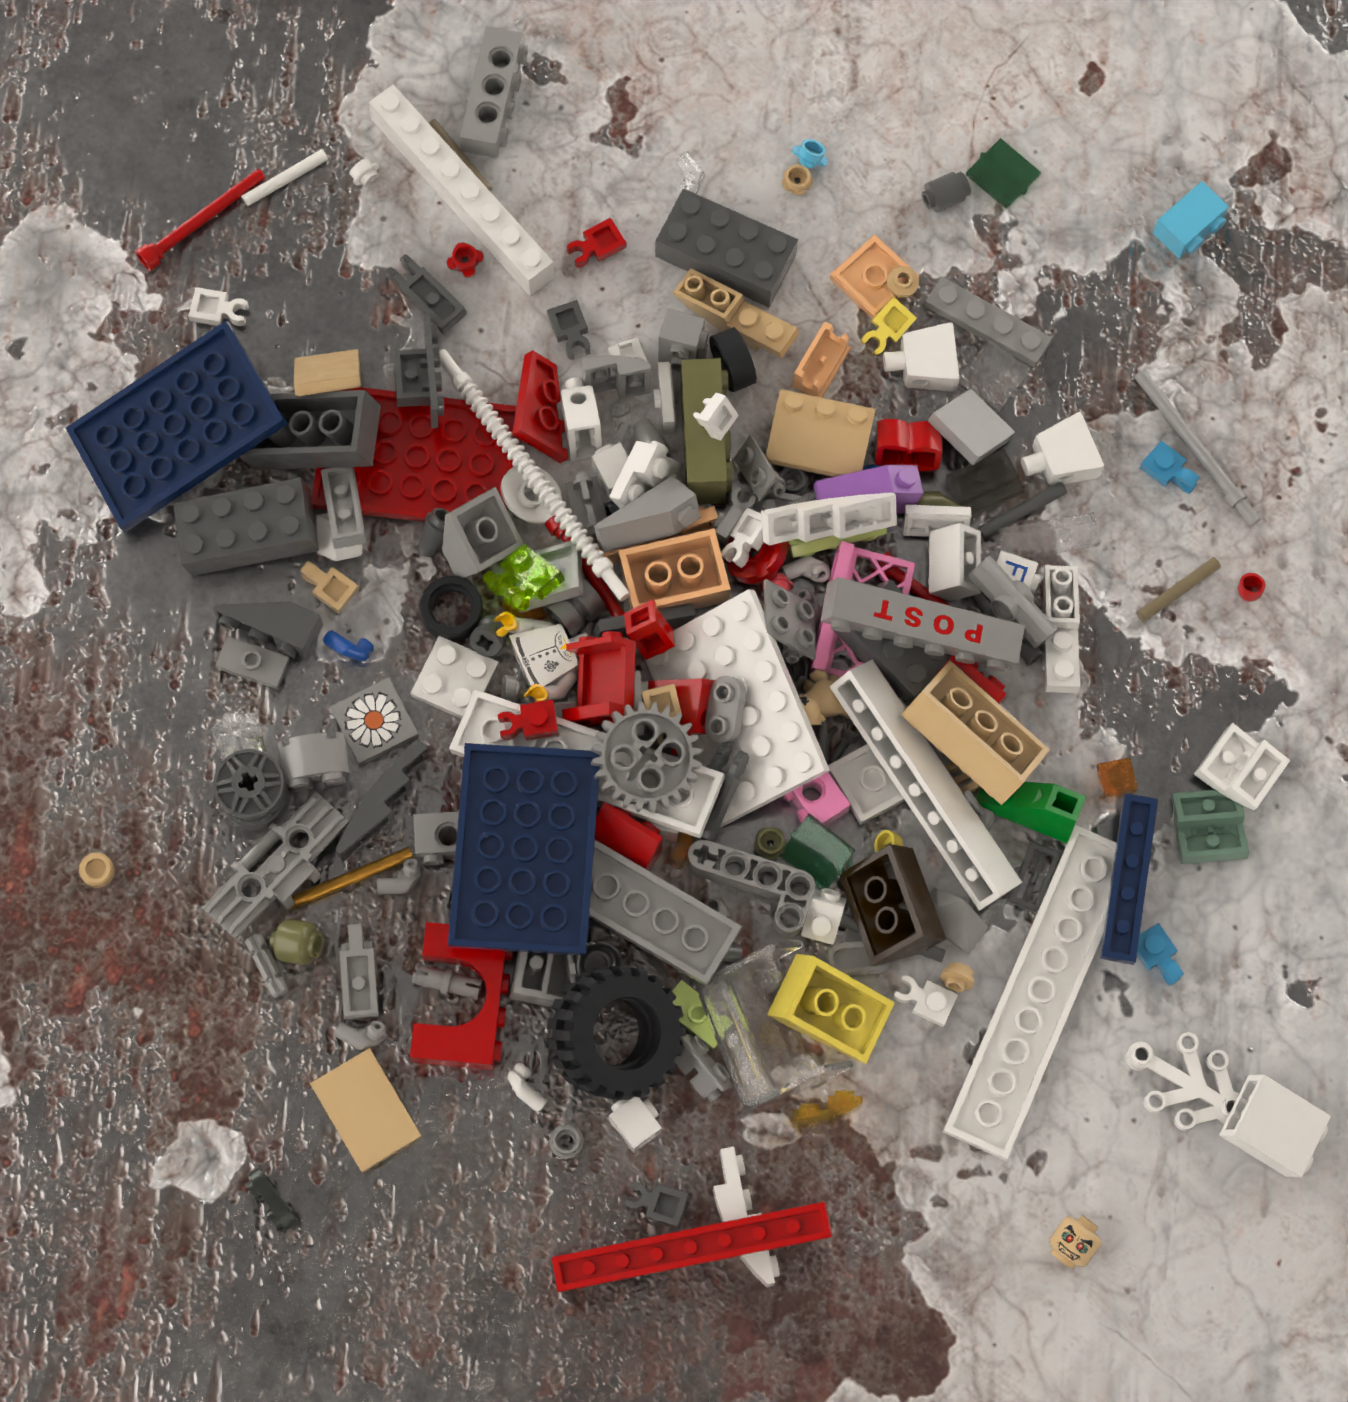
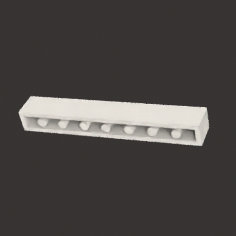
M394 84L369 102L372 121L529 296H532L554 279V262Z
M873 659L849 670L830 685V689L978 910H982L1023 883L924 735L913 728L901 716L906 708Z

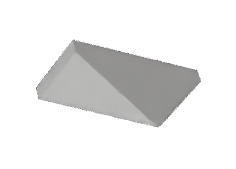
M934 887L930 892V896L946 939L969 955L989 927L966 900Z

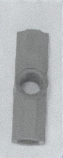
M990 555L967 575L991 600L990 606L997 618L1025 625L1023 636L1034 648L1038 647L1057 629L1035 605L1031 589L1021 581H1013Z

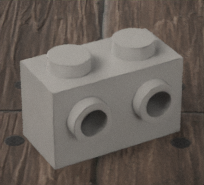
M668 308L659 334L658 362H669L673 370L681 372L682 360L705 359L709 345L707 344L709 331L705 330V318Z

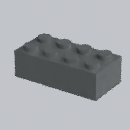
M683 188L655 240V257L686 271H689L691 268L743 294L744 297L770 308L796 257L798 239Z
M365 390L332 391L297 396L295 393L271 394L288 424L239 456L254 470L373 466L381 405Z
M301 477L174 503L180 562L192 576L319 551L311 490Z

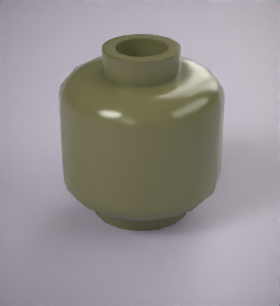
M285 919L277 929L272 931L270 947L274 949L275 956L280 962L308 965L320 956L323 949V935L312 922Z

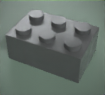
M892 580L875 586L904 594ZM833 630L863 663L873 659L895 694L902 701L915 698L952 656L944 653V656L929 655L924 652L925 648L914 645L913 648L898 647L893 644L894 640L883 637L882 640H870L862 637L863 632L851 630V632Z

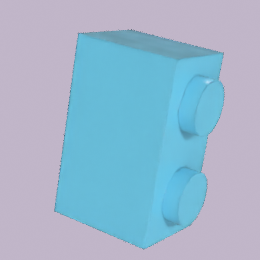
M1201 181L1157 220L1152 234L1180 259L1187 252L1190 254L1194 253L1203 244V237L1209 232L1215 234L1226 223L1224 217L1229 206Z

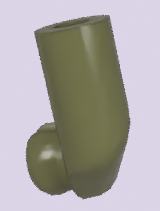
M939 491L924 492L916 504L961 507Z

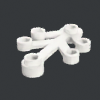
M1185 1032L1176 1041L1177 1049L1183 1055L1188 1075L1155 1056L1153 1048L1148 1043L1141 1041L1133 1043L1125 1054L1126 1063L1130 1068L1136 1071L1148 1068L1181 1087L1180 1089L1164 1093L1160 1091L1148 1093L1144 1098V1106L1149 1112L1157 1113L1164 1107L1200 1098L1212 1106L1194 1112L1187 1108L1181 1109L1174 1116L1175 1126L1182 1131H1187L1196 1124L1216 1119L1225 1124L1230 1114L1226 1109V1104L1228 1102L1235 1103L1239 1093L1233 1091L1226 1068L1229 1064V1057L1224 1051L1214 1050L1206 1059L1208 1068L1214 1071L1218 1093L1206 1084L1196 1051L1199 1041L1195 1034ZM1183 1038H1189L1192 1040V1049H1186L1183 1047ZM1136 1050H1144L1147 1054V1059L1144 1061L1138 1060L1135 1055ZM1214 1055H1218L1223 1059L1221 1067L1213 1064L1212 1057ZM1151 1096L1158 1097L1161 1101L1160 1107H1152L1149 1103V1098ZM1181 1114L1190 1116V1125L1186 1126L1180 1122L1179 1117Z

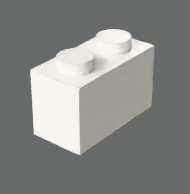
M962 523L929 531V593L948 601L980 594L981 590L967 575L981 563V531Z

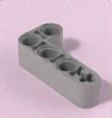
M699 840L690 846L687 864L693 874L779 902L773 923L775 932L786 939L795 938L801 933L815 891V881L809 873L708 840ZM702 853H707L708 860H705L704 864H699L698 857ZM718 857H722L720 870L715 869ZM731 862H738L743 866L744 871L739 875H731L726 870V866ZM770 872L775 876L776 882L769 886L763 885L758 880V876L761 873ZM797 882L803 883L807 886L808 893L803 896H797L793 894L790 886ZM784 914H793L799 923L795 927L789 928L781 923L780 917Z

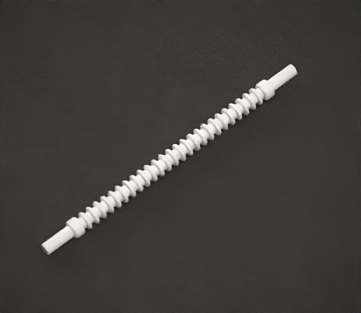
M447 350L439 351L440 364L452 378V386L456 391L461 392L460 396L462 398H466L465 402L467 405H471V411L477 412L476 418L482 419L481 424L487 425L486 431L492 432V439H498L497 445L503 446L502 452L508 453L507 459L513 460L512 465L518 467L517 471L519 474H524L523 480L529 481L528 486L534 488L533 493L540 495L539 501L545 502L544 508L550 509L549 514L551 516H556L554 520L556 523H561L560 529L566 530L565 535L567 537H572L570 541L572 544H577V551H582L581 557L588 558L587 565H593L592 571L596 577L603 578L620 602L630 596V592L612 570V562L607 557L603 558V551H597L599 545L596 543L592 544L593 537H587L588 531L586 529L582 530L583 525L581 522L576 523L577 516L571 515L572 509L566 508L567 504L565 501H560L561 495L555 494L556 488L550 487L551 482L544 480L545 474L539 473L540 467L534 466L535 461L529 459L530 455L528 452H524V446L518 445L519 439H513L514 435H512V432H508V425H502L503 419L497 418L498 412L492 411L493 405L487 404L488 399L482 397L483 392L477 390L478 386L472 383L473 379L469 373L462 372Z

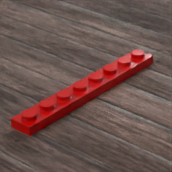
M820 1202L551 1257L557 1292H565L832 1238L833 1235L826 1202Z

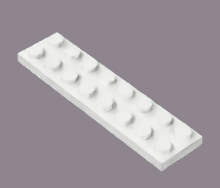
M474 689L449 750L452 754L464 757L465 743L590 751L593 745L602 743L595 738L596 733L600 731L557 717L559 735L526 741L524 732H521L514 739L503 740L500 736V731L510 729L512 723H500L497 715L502 712H511L519 715L521 714L520 704ZM649 748L645 754H642L639 762L627 775V780L631 781L634 779L656 750ZM617 752L614 754V760L617 765L621 767L631 765V759L627 753ZM662 753L666 761H678L677 757ZM701 766L700 769L691 770L698 776L696 782L686 781L691 787V791L686 794L679 790L682 800L676 803L669 798V807L666 810L658 802L654 813L649 811L647 804L643 805L640 812H636L635 802L632 801L626 808H623L624 798L621 796L611 801L614 790L610 788L602 791L601 788L606 782L605 778L599 779L598 804L603 805L604 802H607L613 807H619L630 812L633 816L701 839L725 776L722 772ZM645 773L641 775V782L645 787L653 789L658 786L657 778L653 774Z

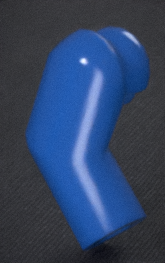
M333 630L328 631L323 639V643L338 654L361 662L369 659V654L374 651V645L367 639L361 638L355 645Z

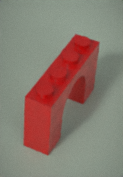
M426 922L422 951L424 962L459 965L473 970L483 979L486 986V999L478 1015L465 1024L441 1026L414 1023L410 1049L411 1062L494 1071L495 1061L501 1062L503 1041H497L498 1028H505L507 1007H501L502 994H509L511 975L505 973L506 960H513L514 951L448 947L449 924Z

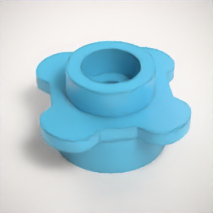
M806 139L802 142L801 146L796 145L792 149V153L799 157L800 164L806 168H814L816 165L826 166L828 163V159L824 157L825 147L816 140Z

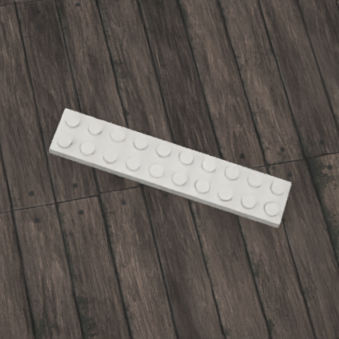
M1075 825L943 1133L1005 1161L1008 1159L1104 933L1116 842Z

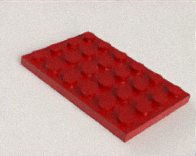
M364 387L339 390H365L381 405L373 466L354 467L362 515L425 522L426 515L432 512L433 509L443 508L451 512L494 487L497 488L503 500L501 482L508 470L514 467L512 465L513 460L507 459L508 453L502 452L503 446L497 445L498 439H492V432L486 431L487 425L481 424L482 419L476 418L477 412L471 411V405H467L466 400L443 397L444 416H438V428H431L430 405L397 407L396 391ZM487 403L493 405L492 411L498 412L497 418L503 419L502 425H508V432H513L516 406ZM316 468L312 489L313 509L327 510L321 470L328 468Z

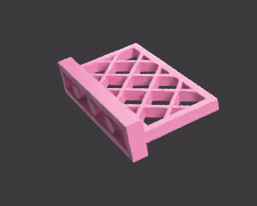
M841 541L836 547L828 582L838 577L852 580L853 576L856 582L865 583L877 575L885 582L888 581V578L883 571L896 566L906 569L904 581L897 585L899 589L902 588L901 591L909 595L916 563L856 548L852 543ZM857 557L870 560L876 571L861 579L854 568ZM878 562L887 563V565L881 568ZM820 616L815 636L816 659H810L809 673L818 669L826 671L828 675L842 677L849 670L863 664V662L857 660L853 651L831 629V624L820 622ZM837 640H839L842 646L835 649ZM845 649L854 666L846 671L831 668L834 655Z

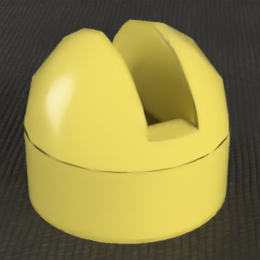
M883 830L875 839V851L877 852L889 844L904 846L903 839L896 832Z

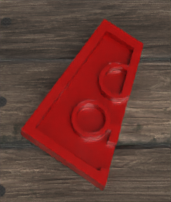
M532 350L524 354L512 435L555 461L562 463L568 460L569 456L568 449L562 446L561 434L565 432L564 421L560 420L558 415L557 403L561 401L557 365Z

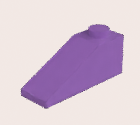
M884 465L818 480L813 484L817 500L854 495L896 494V514H905V506L916 505L924 494L917 465Z

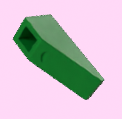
M1024 782L1002 805L989 796L983 788L980 789L976 800L982 808L992 811L997 816L1067 844L1087 796L1057 784Z

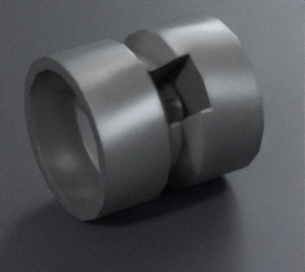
M583 579V595L543 606L547 616L554 625L562 624L568 638L574 637L585 627L586 619L593 621L606 609V605L600 595L585 579Z

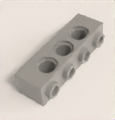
M489 26L485 28L459 136L460 148L463 152L498 158L500 147H506L508 129L505 128L507 119L512 120L515 101H512L514 91L519 92L522 74L518 73L520 64L525 65L528 54V46L524 45L523 33ZM498 63H506V64H508V65L505 66V67H497V66H495V65L498 64ZM493 90L501 91L498 95L489 94ZM485 118L495 119L491 123L482 122Z
M459 811L413 814L415 855L418 861H423L424 865L432 866L443 864L444 860L455 859L456 843L446 846L440 840L446 833L451 832L457 835Z

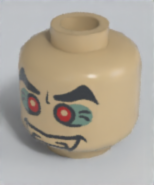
M1083 1215L1078 1220L1070 1216L1065 1217L1049 1239V1243L1053 1248L1050 1253L1071 1269H1074L1075 1266H1087L1102 1244L1100 1237L1095 1233L1099 1227Z

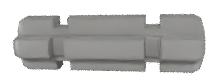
M257 933L247 938L245 943L250 953L254 954L253 959L264 981L268 982L267 987L272 997L276 998L287 993L289 987L285 979L280 977L282 973L270 950L266 949L267 944L262 934Z

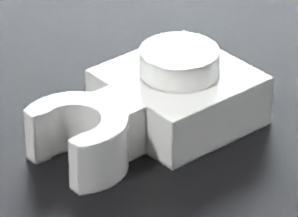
M195 287L189 319L191 322L218 326L225 318L229 319L234 325L243 326L245 325L244 316H238L234 313L238 309L248 310V301L237 298L229 302L227 292Z
M746 508L729 534L734 541L727 544L721 552L722 557L727 562L733 561L742 568L749 559L751 548L757 551L763 544L761 513Z
M903 975L900 982L910 987V993L901 994L895 991L893 998L900 1003H915L916 1005L912 1013L943 1027L958 994L928 980L924 988L918 987L914 978Z

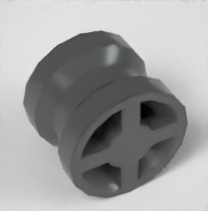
M495 615L484 616L478 622L469 639L473 650L487 657L495 656L509 637V633L503 637L497 635L496 631L504 627L501 622H494V619L497 617Z

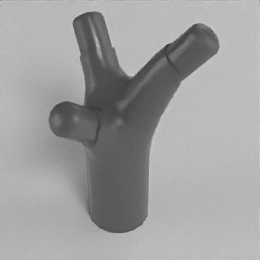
M827 720L821 722V725H813L812 729L828 765L830 740L838 731V727L834 725L827 731Z

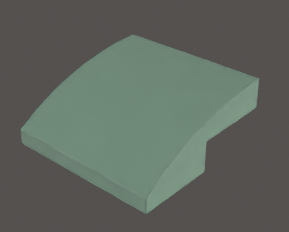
M1216 790L1172 794L1175 831L1181 864L1248 859L1249 848L1243 825L1245 818L1243 805L1229 799Z

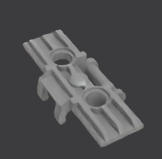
M315 792L281 827L272 823L268 827L270 831L238 863L234 861L230 865L236 873L202 909L235 940L275 899H278L284 908L289 911L295 905L292 899V894L306 879L315 884L322 877L311 862L348 825L349 820ZM299 832L306 833L309 836L307 845L299 849L294 848L295 844L292 839ZM279 840L283 842L255 872H249ZM249 884L252 888L259 886L261 890L255 897H246L243 895V888Z

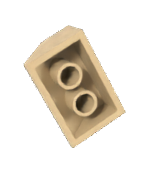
M780 389L765 457L770 464L831 477L862 471L876 409Z

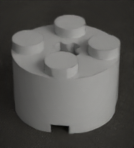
M327 732L289 738L290 745H286L283 741L278 742L281 769L284 780L289 785V788H293L294 792H301L313 789V783L326 782V786L346 784V776L350 775L344 733L335 732L336 738L332 739L327 738Z

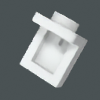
M822 888L821 891L815 890L801 936L834 945L847 899L840 897L841 894L832 889Z

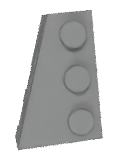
M517 952L508 999L551 1008L555 999H562L564 997L561 989L567 983H576L575 963H573V956Z

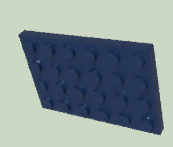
M225 320L67 426L66 430L118 526L124 532H127L288 423L233 328Z
M465 743L448 947L587 955L599 779H595L594 776L600 770V767L592 766L591 761L600 757L599 754L590 750Z

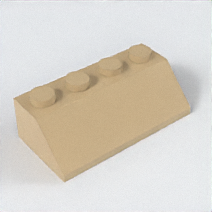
M951 661L940 670L901 714L913 728L924 735L939 751L943 752L962 772L972 778L989 796L993 797L1001 805L1026 781L1050 751L1048 747Z

